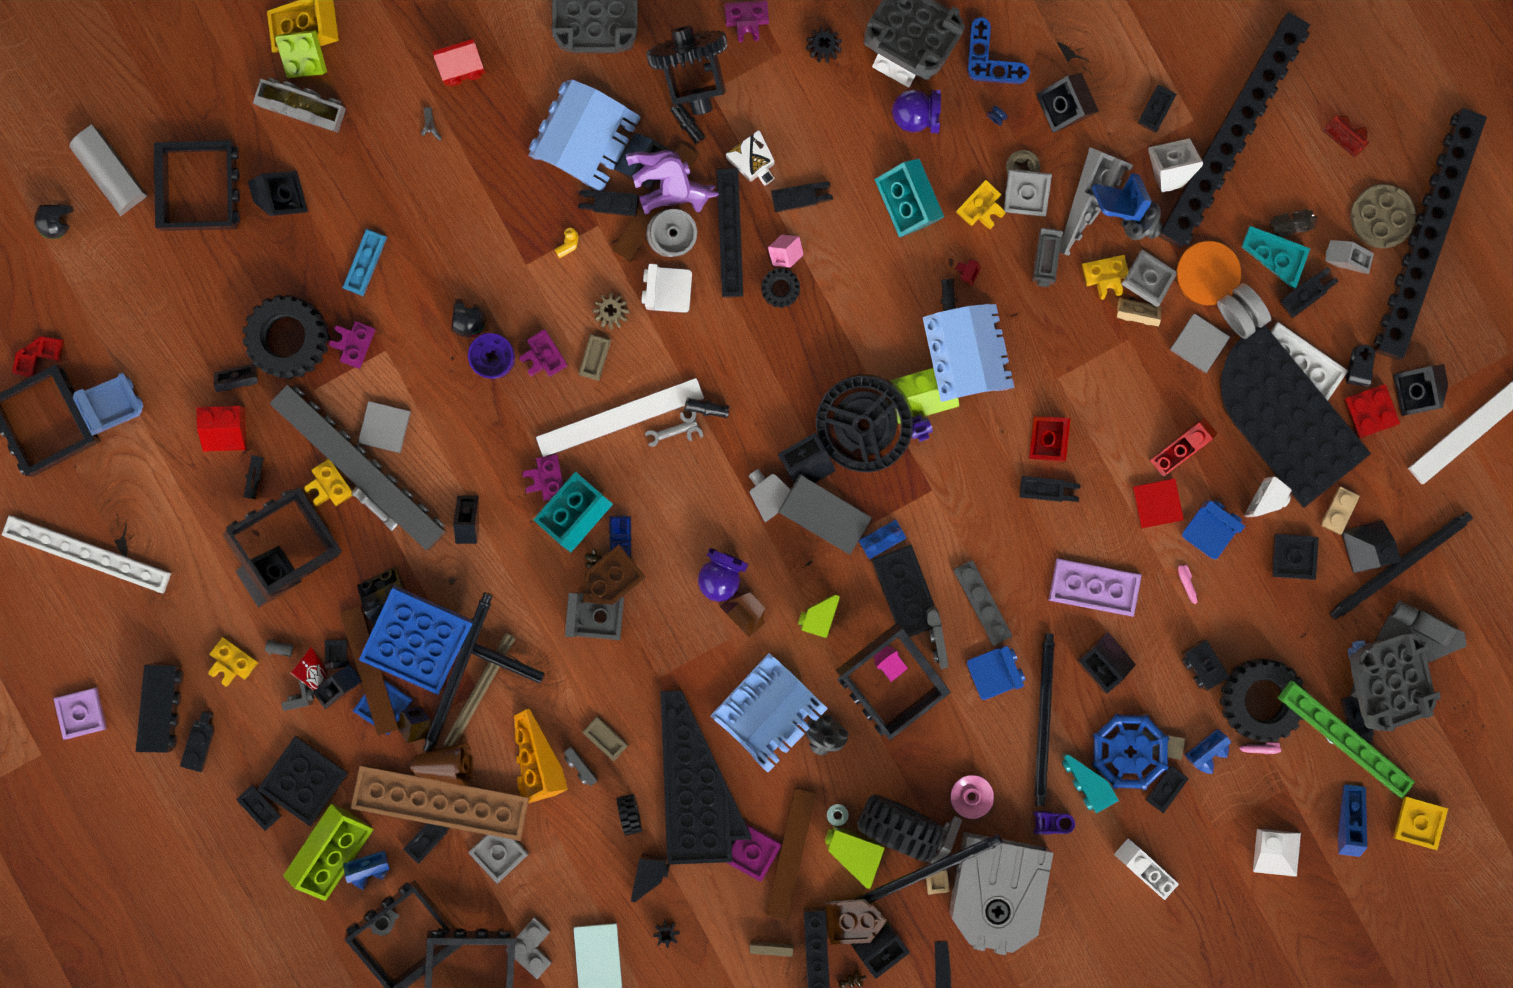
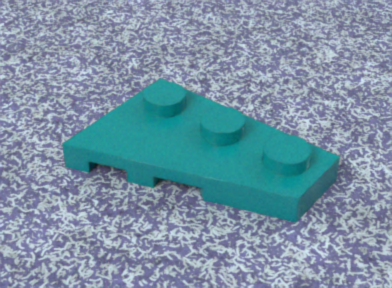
M1252 226L1248 227L1241 248L1291 288H1296L1310 248Z

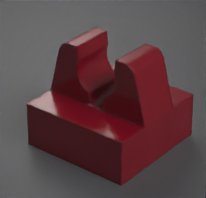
M970 259L968 264L958 262L955 270L962 275L961 279L965 284L973 286L981 266L977 261Z

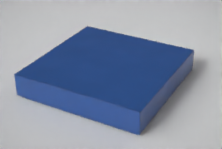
M384 680L398 722L401 710L407 709L413 699ZM364 694L353 712L374 725Z

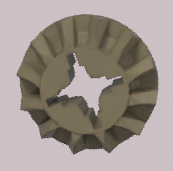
M1017 151L1007 160V175L1009 169L1019 170L1017 164L1022 165L1026 160H1028L1026 166L1028 171L1040 172V162L1036 155L1030 151Z

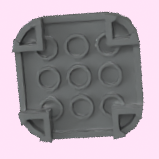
M552 0L551 29L553 38L560 49L571 53H621L633 48L638 34V0Z
M882 0L866 26L864 44L907 71L928 80L943 67L959 41L965 24H963V20L959 15L960 10L955 6L949 10L933 0Z
M1397 634L1365 645L1358 649L1356 653L1351 654L1350 663L1361 715L1367 728L1377 731H1395L1394 728L1421 718H1430L1434 715L1432 711L1435 709L1436 702L1441 700L1440 691H1434L1425 654V651L1430 650L1427 642H1423L1416 634Z

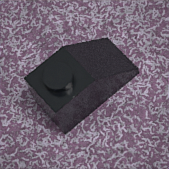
M457 496L453 522L455 544H477L479 496Z
M349 664L333 674L314 690V695L324 709H327L356 688L362 680Z

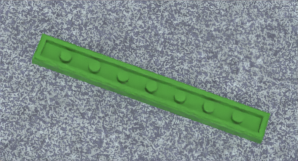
M1290 680L1278 699L1390 791L1403 799L1415 781L1299 685Z

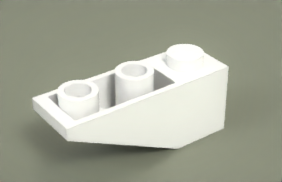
M1129 839L1114 854L1164 900L1179 885Z

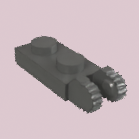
M931 606L927 608L926 616L928 624L933 627V629H929L931 642H936L937 649L933 650L935 663L939 662L940 669L948 668L940 614L936 607Z

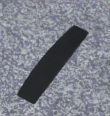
M935 942L936 988H951L948 942Z

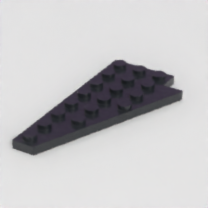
M661 691L667 864L732 862V840H752V835L683 691Z

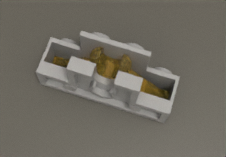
M268 77L267 81L260 79L253 104L337 133L339 132L346 108L341 106V101L329 98L328 101L323 100L317 92L307 88L300 91L301 88L286 81L282 85L280 81Z

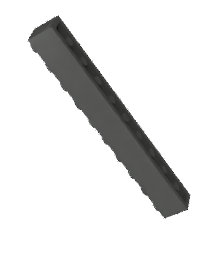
M286 385L270 402V405L425 550H430L447 532L443 529L445 524L437 517L433 519L427 513L430 510L421 502L417 504L413 501L414 495L405 487L402 490L397 486L398 480L390 473L386 475L382 472L381 468L383 466L374 458L370 460L366 457L367 451L359 444L355 446L349 440L352 437L343 429L339 431L335 428L336 422L328 415L324 417L318 411L321 408L312 400L308 402L303 398L305 393L296 385L294 387Z

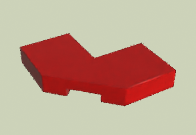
M39 336L31 344L15 353L11 374L26 377L34 376L39 357L60 361L64 340Z

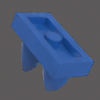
M894 520L859 540V543L867 557L871 559L906 539V536L897 520Z
M1217 729L1186 753L1185 757L1200 771L1213 774L1214 763L1212 758L1214 756L1227 758L1229 744L1232 742L1222 731Z
M385 850L343 864L347 883L351 882L362 890L367 885L368 876L373 875L383 880L389 870Z

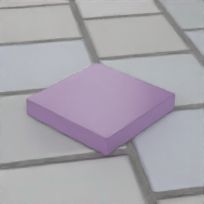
M97 687L53 698L63 740L107 729Z

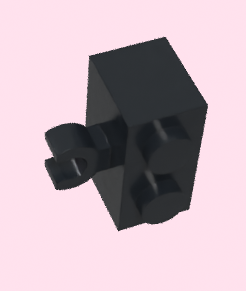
M1201 640L1181 653L1183 656L1181 661L1187 670H1192L1195 675L1193 680L1199 689L1203 688V690L1208 691L1229 678L1228 673L1207 640Z

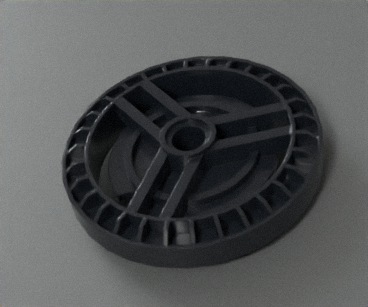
M858 374L840 380L823 396L816 414V430L819 440L833 461L852 471L874 472L891 466L907 450L914 433V416L908 399L895 384L880 376ZM854 388H871L883 393L881 396L870 391H859L845 397L838 406L833 405L839 395ZM888 397L893 403L890 404L885 398ZM896 407L901 421V433L895 447L882 456L881 451L892 442L897 431V416L894 411ZM831 411L835 412L834 418L830 417ZM860 420H868L870 427L864 428L861 425ZM830 424H833L835 434L840 443L852 452L857 448L861 449L863 458L847 453L837 444L831 433ZM875 454L876 458L870 459L869 455Z

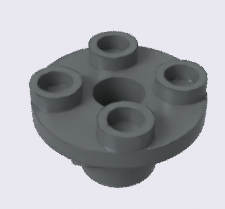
M1152 201L1149 209L1146 210L1140 221L1123 219L1122 226L1124 227L1125 234L1133 240H1139L1146 236L1150 239L1158 237L1163 230V223L1159 220L1161 215L1160 206Z
M823 714L819 716L817 721L813 719L808 721L809 729L805 732L811 741L809 746L814 753L826 755L829 751H839L845 746L849 732L835 721L831 715Z

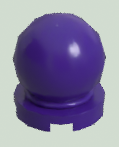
M919 90L904 91L893 103L892 115L895 123L902 130L912 133L922 131L926 127L930 128V133H939L941 90H932V95L929 96Z
M709 547L706 556L710 557V562L703 565L699 571L698 586L702 594L709 600L716 602L726 601L739 589V572H746L749 564Z

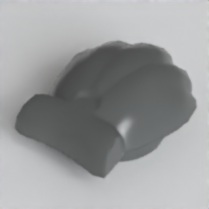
M390 910L371 924L369 928L373 934H378L379 936L387 935L391 932L399 914Z

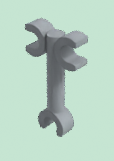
M683 412L680 413L681 419L686 423L659 432L647 431L645 436H655V441L649 443V447L656 446L659 440L688 431L687 438L689 441H692L691 433L693 431H697L700 438H702L703 432L698 428L695 420L696 412H692L690 419L685 418Z
M358 486L352 490L351 494L378 516L391 531L398 525Z

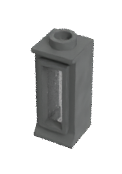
M1041 228L1039 231L1032 281L1037 282V286L1049 287L1050 284L1053 285L1056 282L1063 231Z

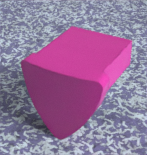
M886 646L874 655V662L879 670L881 669L892 682L908 668L899 658V652L892 647Z

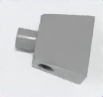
M757 469L748 476L755 485L749 493L766 523L779 513L778 510L791 489L775 474L765 478L761 471Z

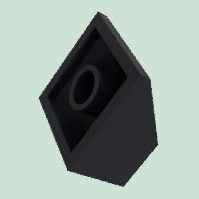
M297 171L260 174L248 182L253 202L269 216L308 212Z
M1444 364L1393 374L1402 416L1443 408L1448 389Z
M1383 520L1345 530L1342 533L1353 573L1401 561L1396 541Z
M641 854L630 902L639 900L662 883L663 877L668 876L670 865L666 864L667 858Z

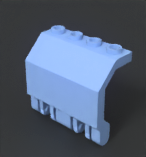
M567 80L561 84L558 90L560 95L557 101L554 100L548 110L550 114L547 120L544 119L538 129L540 134L537 139L534 138L529 146L531 151L528 156L535 160H543L579 179L594 190L603 191L606 183L601 180L608 182L609 177L605 173L596 170L599 163L608 169L614 170L616 166L614 163L619 161L626 147L622 143L627 144L629 142L627 137L617 133L616 130L620 125L625 130L634 132L635 127L633 125L637 126L641 116L590 86L575 80Z
M996 304L966 306L923 317L941 402L982 392L1015 388L1013 378L1006 379V377L1012 376L1011 371H1004L1003 365L1008 363L1009 360L1008 358H1001L1007 355L1004 337H997L1003 334L1002 329L995 330L994 323L1000 321L999 316H992L998 314Z
M768 653L712 713L711 717L740 742L764 770L769 772L775 765L768 757L775 763H778L780 760L773 751L779 747L783 752L787 753L790 749L783 741L792 748L805 734L798 725L805 731L809 729L808 724L803 719L807 715L815 721L819 719L813 708L820 715L828 708L786 667Z

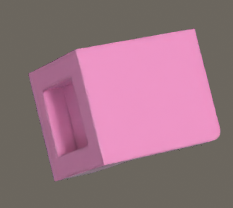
M781 235L768 247L773 266L790 268L803 256L799 236Z

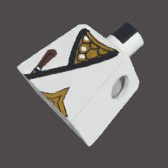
M759 130L726 153L727 160L735 168H738V171L750 182L759 177L764 186H766L775 179L769 171V168L774 165V159Z

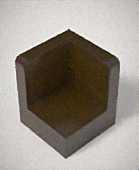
M421 705L401 710L398 724L400 729L398 730L407 743L425 739L428 733L430 718Z

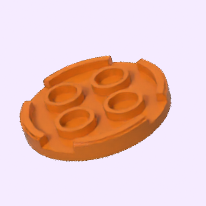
M1203 241L1191 246L1183 253L1176 267V280L1181 292L1193 302L1205 306L1217 305V302L1224 296H1232L1233 290L1239 286L1241 280V266L1237 256L1230 248L1219 242Z

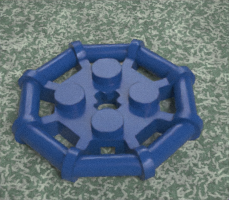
M1116 713L1109 722L1092 736L1094 738L1092 766L1110 782L1114 789L1138 788L1146 790L1160 774L1169 768L1167 765L1169 736L1165 735L1147 714L1119 715ZM1122 723L1140 725L1137 730L1124 729ZM1118 725L1120 731L1111 740L1106 738L1105 736ZM1144 727H1146L1157 739L1150 741L1142 733ZM1102 742L1109 744L1108 757L1102 759ZM1159 744V761L1152 759L1153 746ZM1130 745L1133 746L1134 750H1137L1133 757H1128V754L1124 753V750L1128 749ZM1111 762L1119 770L1117 776L1104 764ZM1150 763L1156 765V767L1147 776L1143 778L1141 772ZM1123 773H1134L1138 775L1139 780L1121 778Z

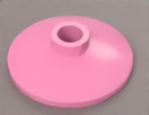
M975 775L962 777L952 788V806L958 814L965 818H980L987 814L993 805V789L982 777ZM970 792L975 793V799L969 800L968 794Z

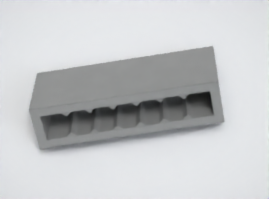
M91 124L71 141L70 149L120 216L148 196L97 127Z

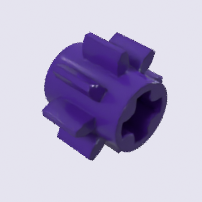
M921 414L915 416L912 439L918 438L919 442L929 439L928 434L933 432L928 417L922 419Z

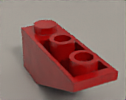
M1203 417L1150 461L1164 477L1212 441L1217 432Z

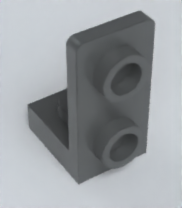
M299 680L302 698H300V694L288 696V701L281 702L283 711L313 705L314 691Z

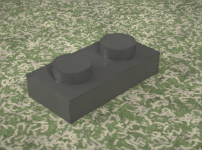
M573 746L564 752L566 755L564 757L565 761L571 768L575 766L579 771L577 776L584 785L588 783L591 787L599 780Z

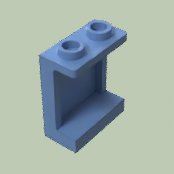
M124 373L119 374L117 378L84 391L81 389L74 392L73 400L92 436L140 416L143 403L139 396H135L132 391L134 388L132 381L129 377H125Z

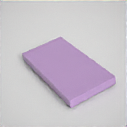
M1056 558L1049 601L1134 617L1142 575Z

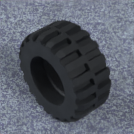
M275 295L273 299L266 298L262 300V305H256L252 309L254 311L252 316H247L246 321H248L247 327L243 326L242 332L245 334L243 345L247 347L246 354L253 360L252 363L270 375L285 379L299 378L305 376L306 372L311 373L314 371V366L317 363H322L324 360L322 356L324 353H327L329 348L326 346L327 341H330V335L327 334V329L329 328L327 322L323 320V315L307 301L292 295ZM284 317L297 319L305 329V340L301 349L289 357L276 355L268 345L270 328L276 321Z
M1262 658L1242 662L1241 666L1233 668V673L1225 680L1227 682L1225 686L1221 687L1220 691L1223 692V697L1220 698V705H1223L1224 709L1222 714L1228 719L1227 723L1231 728H1234L1242 736L1260 742L1279 741L1281 737H1288L1290 731L1297 730L1300 726L1298 724L1299 720L1304 719L1283 702L1277 714L1269 720L1253 718L1247 712L1245 706L1246 692L1258 680L1274 682L1279 687L1281 693L1291 680L1307 692L1302 687L1304 682L1301 677L1296 676V671L1287 667L1282 662Z
M876 794L868 798L857 822L858 829L868 837L902 854L924 862H929L933 859L945 833L944 827L928 816L899 802Z

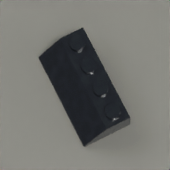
M162 663L144 665L135 752L168 753L176 747L177 735H175V726L179 724L177 705H180L182 697L181 692H179V685L183 682L184 672L181 670L182 665Z

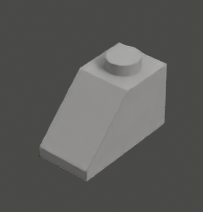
M1330 240L1329 247L1326 250L1325 261L1336 267L1369 274L1374 253L1354 242Z

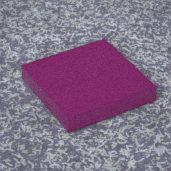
M746 824L752 835V840H735L732 844L733 861L726 863L762 882L782 843Z

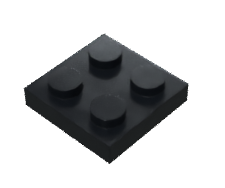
M1274 534L1271 577L1316 580L1319 537Z

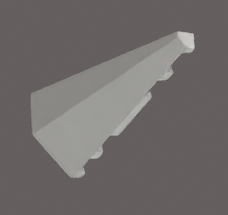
M1090 147L1062 237L1061 253L1070 255L1069 249L1076 240L1080 241L1083 237L1081 232L1087 224L1091 225L1101 211L1092 190L1093 185L1099 184L1113 188L1119 186L1122 182L1120 178L1126 170H1131L1132 164Z

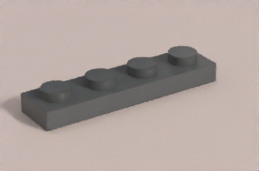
M973 560L954 569L953 571L992 645L995 646L1012 637Z

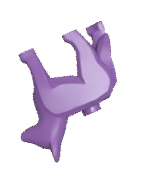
M664 150L655 153L639 151L625 154L628 165L634 163L645 165L632 176L636 188L640 187L642 182L648 179H660V189L639 197L645 214L650 213V210L656 207L678 205L686 202H691L694 210L701 212L708 198L719 195L718 192L713 191L716 187L715 185H702L688 180L687 174H690L687 161L682 162L677 152Z

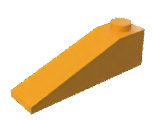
M530 709L515 715V742L519 745V756H516V764H520L521 776H517L520 796L529 798L528 802L532 803L556 796L568 790L563 769Z

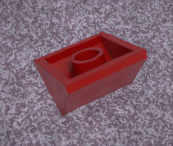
M1034 416L1029 459L1065 462L1071 418Z

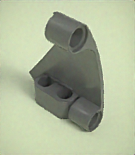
M1402 600L1396 603L1374 641L1377 642L1397 634H1416L1423 642H1427L1430 650L1425 651L1428 663L1467 646L1463 631L1424 610L1416 609ZM1353 684L1350 695L1357 698L1355 685Z

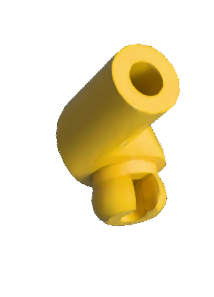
M567 228L565 230L564 244L554 249L559 258L577 248L579 236L574 228Z

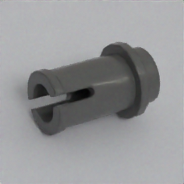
M272 638V640L268 639L265 652H268L269 655L273 653L291 658L294 644L275 641V638Z

